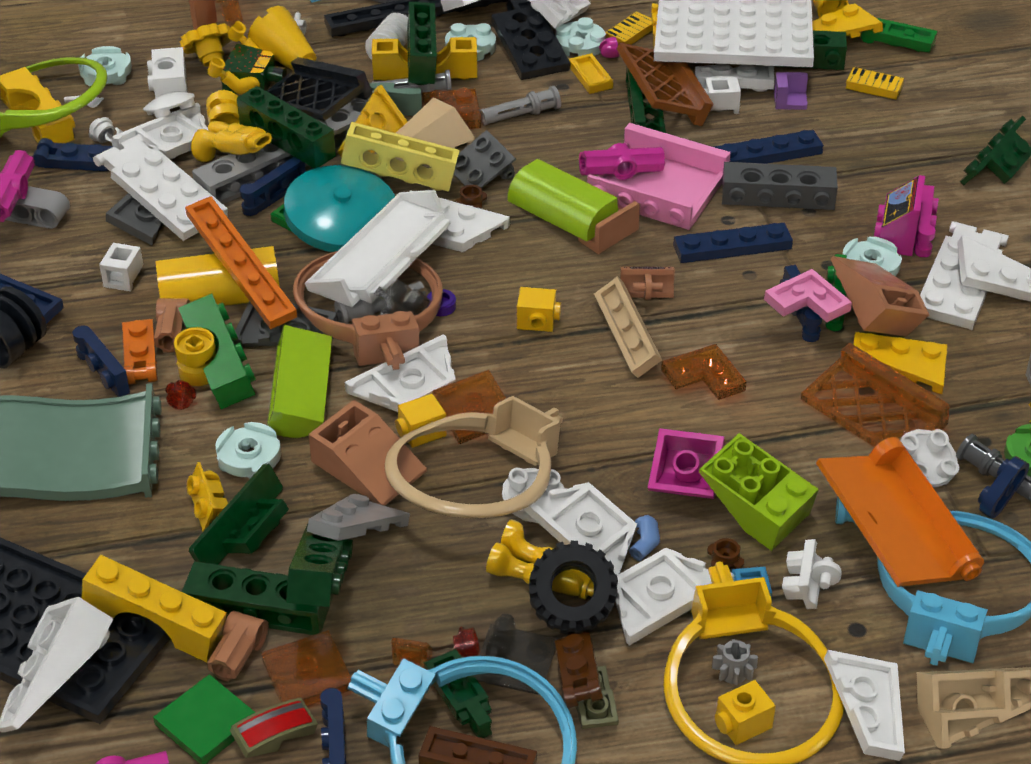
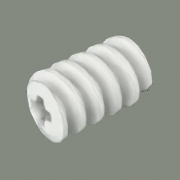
M401 13L387 15L366 40L365 49L371 60L372 39H399L404 47L407 43L408 17Z

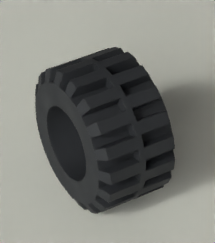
M571 540L570 544L564 545L563 542L557 543L554 549H546L543 552V556L540 559L537 558L529 578L530 603L536 611V616L540 621L544 620L547 623V627L552 630L554 628L559 629L560 633L568 634V632L580 634L584 630L589 629L591 631L597 628L600 622L603 623L607 619L617 597L618 578L617 574L613 571L614 565L611 560H606V554L599 549L597 552L593 549L592 544L586 542L584 546L579 545L578 541ZM565 570H579L591 578L594 584V593L589 602L581 606L571 607L562 604L555 598L552 592L553 580L559 573Z

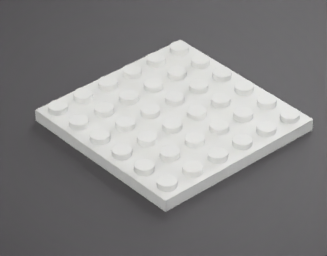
M659 0L654 61L813 67L814 50L811 0Z

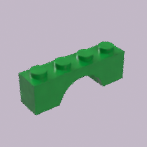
M209 294L179 307L178 309L187 329L193 327L209 330L214 336L218 352L211 363L203 370L220 409L256 395L251 384L256 381V378L249 363L246 365L242 363L247 360L241 344L234 345L233 341L238 340V336L232 323H225L230 318L223 302L217 305L213 294Z

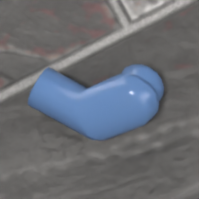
M649 515L638 517L635 520V523H637L636 528L639 527L636 532L640 534L641 538L629 549V552L637 561H642L660 543L658 522Z

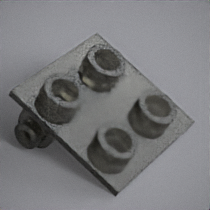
M502 614L501 617L495 620V624H490L479 656H493L515 661L527 666L546 679L556 651L555 640L559 638L516 629L514 617L510 614ZM492 673L474 675L478 682L540 695L527 684L510 676Z

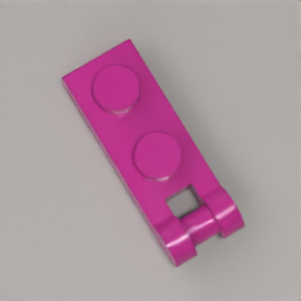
M924 185L916 231L914 253L919 257H929L933 248L931 241L934 239L936 232V213L939 198H933L934 186Z

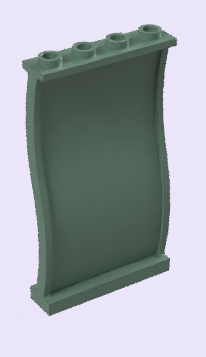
M153 383L146 384V391L96 400H64L1 395L0 497L78 501L113 498L138 492H144L145 498L152 497V486L158 483L157 464H154V460H159L158 440L155 441V437H160V420L156 418V415H161L162 412L161 398L154 395Z

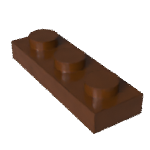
M430 726L418 757L419 764H536L537 751Z

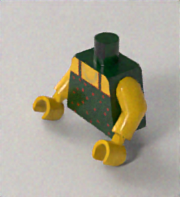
M236 21L228 31V38L234 42L240 41L241 44L235 45L226 62L220 57L214 56L209 63L208 74L213 78L221 77L222 90L232 91L235 94L242 95L256 86L267 91L271 82H279L287 76V70L283 67H276L274 54L259 48L250 37L246 38L244 36L246 26L242 22Z

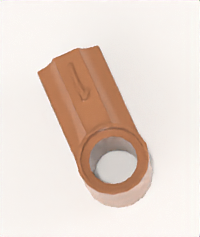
M158 298L157 325L154 344L155 347H159L163 352L175 351L174 339L185 328L178 308L190 303L189 299Z
M236 611L230 612L223 626L222 639L207 662L208 670L214 673L218 679L229 682L230 679H236L251 652L262 648L268 634V621Z

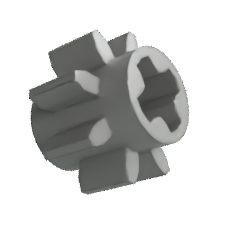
M732 639V641L727 642L725 645L718 644L717 655L713 656L712 669L720 670V681L724 680L727 683L738 685L745 679L750 681L753 679V671L757 668L758 656L750 655V644H745L735 639Z

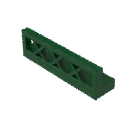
M626 66V88L631 123L666 133L663 110L652 108L650 104L643 102V99L646 97ZM649 113L655 117L650 120L645 115Z

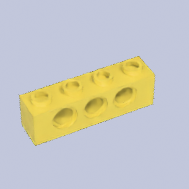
M351 122L346 135L341 164L375 172L383 177L398 178L406 183L421 184L436 191L444 190L449 192L460 150ZM368 150L375 151L377 154L370 153ZM395 157L402 158L404 161H399ZM423 164L429 165L431 168H426Z

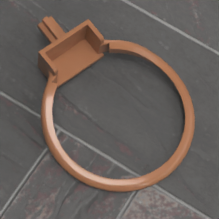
M338 251L323 255L307 264L298 273L293 285V295L297 306L317 329L335 339L352 343L353 352L359 366L386 362L388 366L392 365L393 370L399 369V364L405 363L403 353L419 346V332L434 320L441 305L443 288L440 277L431 266L416 258L409 268L422 275L429 283L432 291L431 302L423 312L415 316L412 311H397L393 314L377 316L366 315L362 318L352 319V324L333 321L315 313L307 306L304 299L305 282Z

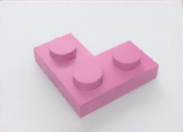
M813 269L766 290L764 300L783 317L808 306L826 322L850 312L852 302Z

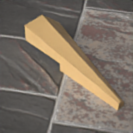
M434 97L396 132L400 135L454 149L465 143L469 145L475 140L474 135L456 108ZM395 157L399 161H404L402 158ZM368 171L381 179L382 176L377 175L375 172Z
M1031 667L916 672L918 710L937 748H949L952 746V743L964 737L977 735L979 730L994 723H1002L1031 709Z

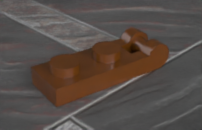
M589 631L580 634H570L565 638L555 640L563 686L562 691L567 708L579 706L578 702L591 698L593 702L604 699L593 642Z

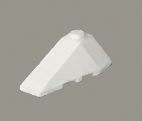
M75 597L46 608L28 644V648L33 650V653L27 661L20 665L17 673L23 677L22 682L10 692L2 712L0 732L4 733L19 729L97 650L105 645L110 636L108 629L113 621L112 617L80 597Z

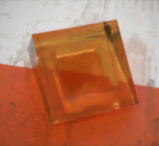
M392 638L394 665H399L404 658L424 668L423 662L431 659L433 651L429 643Z

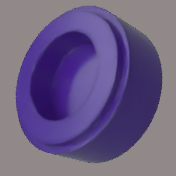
M443 289L441 305L436 315L439 317L448 316L456 309V297L451 291ZM432 292L426 297V308L431 302Z

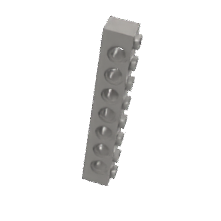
M355 98L326 121L318 120L334 129L335 153H337L345 140L351 122L357 120L369 98L367 100ZM269 143L258 152L246 155L228 154L192 170L193 179L218 201L225 204L241 197L240 187L243 184L254 183L294 156Z

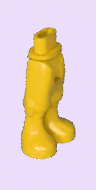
M213 121L209 123L208 130L198 129L195 132L191 143V151L198 161L209 162L215 157L216 149L223 153L235 155L258 152L271 142L272 136L258 127Z
M510 519L502 534L501 543H495L490 551L486 572L498 577L509 576L523 579L529 584L530 574L533 571L537 558L540 559L546 549L550 548L552 550L554 548L537 547L530 544L524 538L523 525L516 520ZM570 569L559 573L554 578L552 591L586 599L588 596H593L594 584L591 578L584 572Z

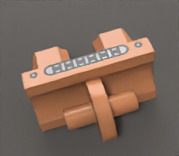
M621 267L620 279L624 282L631 298H644L645 300H651V298H674V267Z

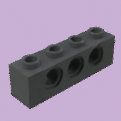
M724 162L722 179V204L835 210L838 189L836 167Z

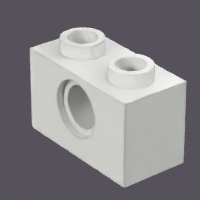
M183 47L152 50V60L147 61L149 91L155 92V98L170 92H187Z

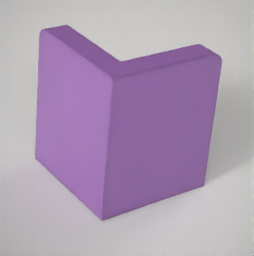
M776 72L774 87L775 109H807L806 90L808 74L806 72Z

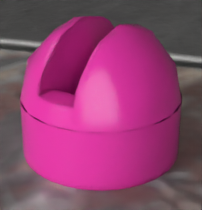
M616 37L606 38L600 43L599 49L603 57H619V52L616 49L618 46Z

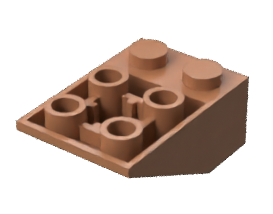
M835 256L831 258L836 275L842 283L847 294L846 297L852 302L857 321L863 331L907 337L929 316L919 292L876 263Z
M353 400L308 434L312 463L361 495L367 496L374 503L385 506L399 495L387 479L385 458L392 445L400 438L378 414ZM404 444L397 455V466L403 478L411 485L427 472V468Z

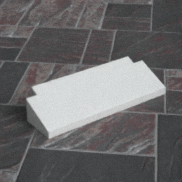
M424 190L398 193L305 282L307 290L353 307L360 299L373 303L450 226L451 223L449 219L445 218V213L436 191Z

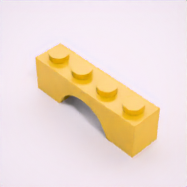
M450 37L447 45L437 52L436 74L445 73V70H450L451 78L463 80L477 78L476 37ZM372 39L373 80L387 81L408 78V51L402 46L399 39Z
M26 67L0 75V98L10 110H47L62 106L59 100L52 98L47 87L44 88L40 84L38 77L32 75ZM71 114L50 123L31 127L33 137L38 143L42 138H48L54 143H67L75 140L73 134L75 122Z
M103 555L98 557L82 579L81 598L112 618L119 613L129 612L150 619L168 634L176 649L206 663L222 639L227 612Z

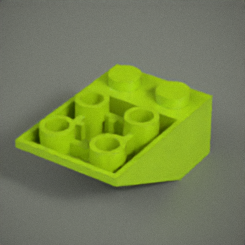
M740 433L699 469L700 475L742 529L771 551L811 513L819 491L817 487Z

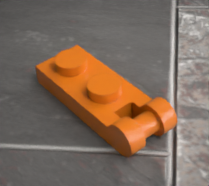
M153 319L122 322L124 369L126 370L128 385L136 384V380L148 379V382L158 381Z

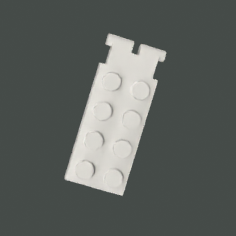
M138 134L118 145L119 149L112 147L93 157V161L98 167L104 165L111 171V179L183 241L199 233L187 217L185 207L212 195L156 147L150 149L145 145L142 135ZM212 196L216 203L219 205V207L222 209V211L225 213V215L228 217V208L225 207L214 196Z
M952 221L949 232L953 233L952 237L945 236L920 294L929 313L927 318L973 330L988 291L961 284L957 242L964 235L1002 254L1003 250H1000L999 247L1000 245L1006 247L1009 235L985 229L982 233L976 232L977 227Z

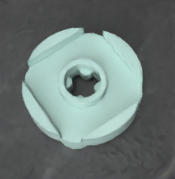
M582 17L578 21L569 22L556 28V37L567 56H570V52L578 53V56L590 53L596 56L601 53L599 46L606 39V33L603 28L594 24L591 18Z
M455 23L451 25V31L445 36V46L449 42L450 37H476L477 61L483 60L484 55L489 52L492 55L496 50V36L491 31V26L486 23L478 25Z
M114 46L97 47L91 50L92 54L86 58L100 63L106 69L108 76L106 84L121 85L126 82V76L132 70L131 58L127 52L125 55L121 53V48ZM78 64L80 75L84 79L85 84L92 86L96 79V71L87 65Z
M867 237V241L858 242V238L849 241L843 249V255H847V259L876 263L894 276L899 273L902 260L901 254L899 256L897 247L886 239Z
M244 423V428L234 430V426L230 427L218 437L215 445L219 469L237 477H248L250 479L263 464H270L274 468L281 457L280 440H278L276 432L271 427L262 423ZM250 447L254 448V450L250 452L242 451L250 449Z

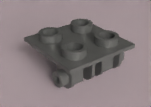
M486 130L459 153L454 175L464 186L477 185L482 189L498 175L502 179H512L515 175L512 163L516 161V158Z

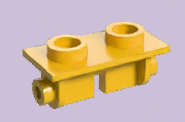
M197 462L193 475H190L187 480V493L192 497L195 517L199 518L202 531L204 532L209 524L227 506L228 502L226 498H223L224 491L219 475L211 470L204 472L201 462Z

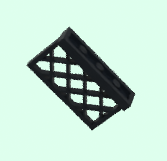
M297 57L290 62L294 71L267 90L270 94L305 114L322 121H326L355 97L367 100L373 93L364 71Z

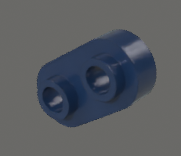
M1017 456L1011 460H1004L997 471L998 477L991 486H986L979 495L980 512L992 519L997 517L1024 481L1029 471V463Z

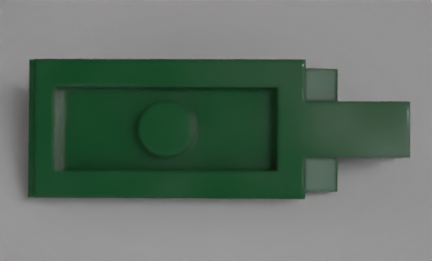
M454 649L423 662L424 669L429 670L445 662L462 657L457 649ZM474 675L457 679L440 688L437 682L433 684L455 719L462 726L469 723L471 730L480 738L492 735V720L488 716V714L492 713L489 697Z

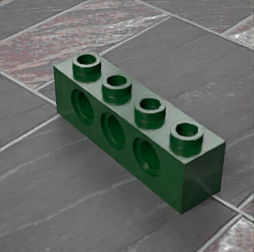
M409 1L407 22L408 83H415L417 85L435 84L437 62L435 3Z
M813 30V67L794 68L844 70L847 52L846 32ZM775 66V67H792V66Z
M258 86L237 97L240 124L258 127L265 130L266 133H270L272 136L270 143L314 169L336 157L334 129Z
M307 524L289 567L286 603L330 607L333 595L340 594L341 583L344 582L345 571H347L349 560L352 557L353 540L337 541L307 532Z
M194 561L181 591L227 612L226 619L230 612L236 611L268 621L269 629L320 636L330 608L286 603L287 575L254 571L248 568L228 567L215 563Z

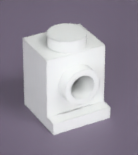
M737 76L705 78L704 90L714 104L711 111L733 110L734 114H739L741 90Z
M112 243L99 264L103 287L132 291V283L143 267L140 247Z

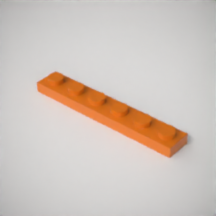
M209 196L186 206L187 217L270 330L297 318V309L213 197Z

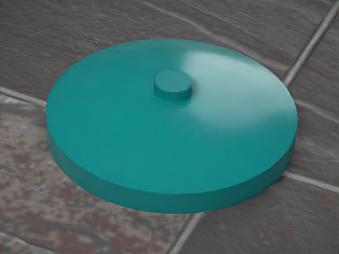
M343 165L322 166L301 174L290 184L284 198V217L291 231L299 239L320 250L336 252L395 197V194L382 179L368 171Z

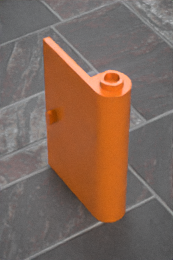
M890 437L881 441L874 447L869 456L819 458L817 460V466L897 587L963 579L970 581L981 573L984 559L899 438Z

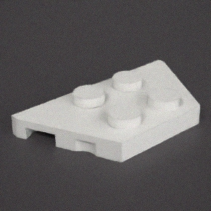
M195 103L193 107L179 109L169 115L159 117L112 136V146L119 148L118 145L140 134L144 138V144L150 149L156 147L166 157L173 159L178 155L191 151V143L195 132L198 129L208 130V127L205 124L204 116L201 115L200 104Z
M438 198L445 213V218L449 219L451 224L432 244L464 252L472 248L476 243L490 238L491 231L499 227L503 230L507 229L510 226V216Z
M443 334L403 353L405 363L399 364V369L393 370L392 365L388 366L385 362L344 382L345 391L355 397L398 412L397 405L432 393L435 398H438L456 389V379L452 369L451 356L448 352L446 336Z
M589 482L574 485L569 489L558 488L549 490L547 496L540 497L535 503L523 509L559 542H563L564 545L570 544L571 540L578 541L579 545L585 546L586 542L592 544L593 549L597 552L599 549L606 554V560H611L614 565V573L620 574L637 523Z
M664 548L617 575L618 592L615 602L625 640L629 646L691 610L695 587L712 584L708 569L705 568V562L695 558L684 557L679 552Z

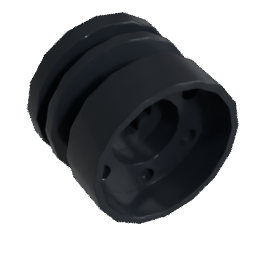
M7 286L0 289V368L5 369L22 356L25 350L31 348L37 341L43 338L47 331L45 318L34 301L22 291Z

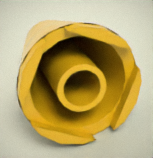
M270 7L266 10L268 12L267 15L263 18L258 16L249 29L248 37L259 48L272 52L275 61L293 71L294 69L290 62L297 57L316 61V54L293 16L285 7Z

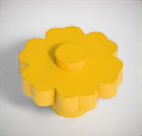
M225 23L202 25L197 30H190L181 36L180 45L183 47L184 53L187 55L196 53L199 61L203 62L204 67H209V63L214 56L220 57L224 61L222 47L231 42L228 38L230 26Z

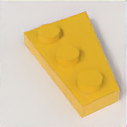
M855 3L846 5L833 13L824 14L821 18L812 21V27L815 31L846 32V36L851 38L860 37V32L873 29L874 33L883 31V23Z
M382 84L375 88L355 121L358 124L396 133L408 122ZM345 140L343 141L342 145L337 151L341 158L343 154Z
M855 332L851 361L885 374L893 371L906 376L905 381L915 385L918 381L932 386L933 392L942 395L947 344Z

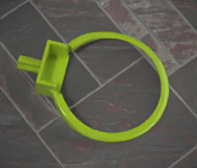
M80 57L52 59L27 66L26 68L31 73L58 65L83 64L93 68L97 75L94 83L85 93L62 106L47 110H6L5 113L0 112V138L3 136V133L11 129L29 128L50 123L83 108L94 100L106 86L108 79L106 69L94 60Z

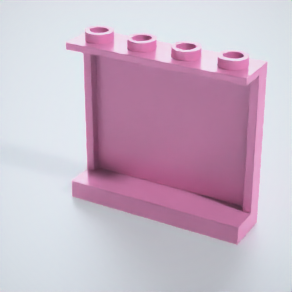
M629 123L625 127L624 143L630 149L662 147L665 153L664 170L660 172L636 173L633 177L626 180H620L614 174L598 175V177L589 174L587 176V183L617 197L618 208L620 209L636 201L640 204V215L690 230L721 186L724 162H730V152Z

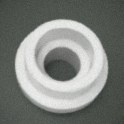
M107 117L94 120L89 128V137L99 143L107 142L108 140H106L104 134L108 131L113 136L115 132L112 121Z

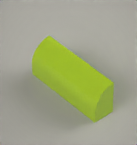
M539 159L534 160L518 171L508 191V202L586 242L595 237L596 224L618 211L617 197Z
M284 325L277 345L267 426L271 427L276 432V435L289 438L306 437L324 423L332 336Z

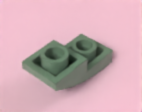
M369 83L372 91L382 84L403 115L414 116L422 109L421 88L395 89L394 83Z

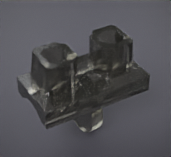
M396 279L388 290L379 286L374 292L377 297L385 300L387 303V307L381 310L380 315L393 314L397 311H412L415 316L423 312L430 303V300L417 289L412 290L399 279Z

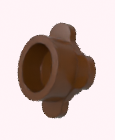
M466 185L460 189V198L456 199L455 202L481 209L482 202L487 199V194L482 192V189L477 185Z
M722 538L710 544L707 548V553L712 557L711 567L715 566L716 562H723V565H728L729 569H741L744 566V559L740 557V545L729 538Z

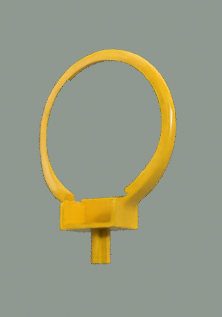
M716 562L715 566L708 568L712 584L695 587L691 608L694 620L679 634L667 659L663 685L669 712L675 724L689 741L706 754L728 764L800 763L819 752L831 740L840 725L844 706L831 675L833 698L831 710L824 725L812 738L786 751L751 753L723 745L704 733L691 720L682 705L677 686L678 668L686 649L697 637L699 639H708L768 630V624L774 625L793 633L809 644L820 656L827 668L824 657L828 650L823 642L800 619L771 606L772 600L764 577L733 581L728 565H723V562Z

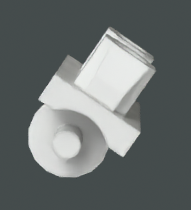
M816 539L805 540L804 550L788 552L786 560L788 571L790 574H800V576L784 577L782 584L786 599H803L806 609H817L820 588L828 589L830 585L837 584L842 575L840 566L833 562L831 557L822 559L816 554Z

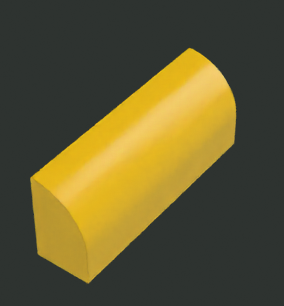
M274 246L253 248L252 251L279 285ZM215 253L155 261L160 298L189 299L191 303L209 294H213L217 305L222 302L224 306L249 303L248 298Z

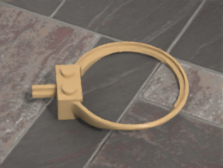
M511 396L497 403L494 406L493 414L478 412L455 414L429 423L404 435L388 451L385 458V473L391 486L403 498L423 509L438 514L461 518H491L511 514L535 503L545 493L550 481L551 457L557 455L560 424L563 421V417L558 415L559 410L557 408H552L544 413L524 401ZM470 430L489 433L488 439L530 464L539 465V470L532 485L526 491L513 498L489 504H462L429 496L410 485L399 472L397 455L404 444L417 437L440 431Z

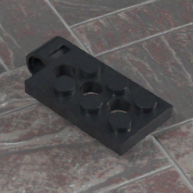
M507 0L506 12L491 15V23L520 80L569 71L570 62L549 22L540 12L532 8L529 0Z

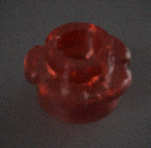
M183 380L169 383L165 390L168 404L180 410L188 408L197 395L195 388Z
M460 627L458 635L453 636L454 648L464 657L480 655L479 640L474 627L468 629Z

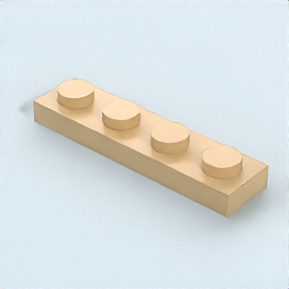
M617 276L594 293L631 372L639 378L661 362L662 358L624 282Z

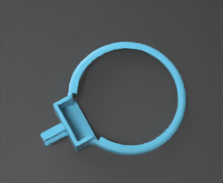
M950 511L959 525L980 529L1002 538L1017 548L1031 564V541L1016 530L981 515ZM877 556L878 571L885 591L892 601L909 617L903 644L926 650L925 657L931 658L930 664L938 665V661L945 662L947 656L974 663L981 638L1011 631L1031 618V601L1027 606L1016 612L986 616L988 609L980 608L970 603H962L917 590L916 595H913L902 586L897 587Z
M468 656L454 659L426 670L403 658L388 684L357 670L352 675L351 682L348 685V690L376 703L367 717V737L389 747L391 764H406L403 746L397 744V736H401L432 684L437 682L440 688L460 678L487 673L510 676L538 692L551 707L561 729L563 740L561 764H575L576 730L570 711L563 698L545 678L527 666L515 661L493 656Z

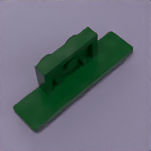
M1023 115L1015 122L1012 119L1007 121L999 129L1002 134L998 132L988 142L990 147L987 145L975 156L978 161L974 159L963 170L966 173L960 181L963 186L985 166L1005 184L1031 156V147L1026 140L1016 133V130L1026 120Z
M263 464L189 547V553L194 561L219 564L228 553L252 554L261 546V542L270 531L280 524V520L289 508L283 499H275L283 490V486L270 464Z

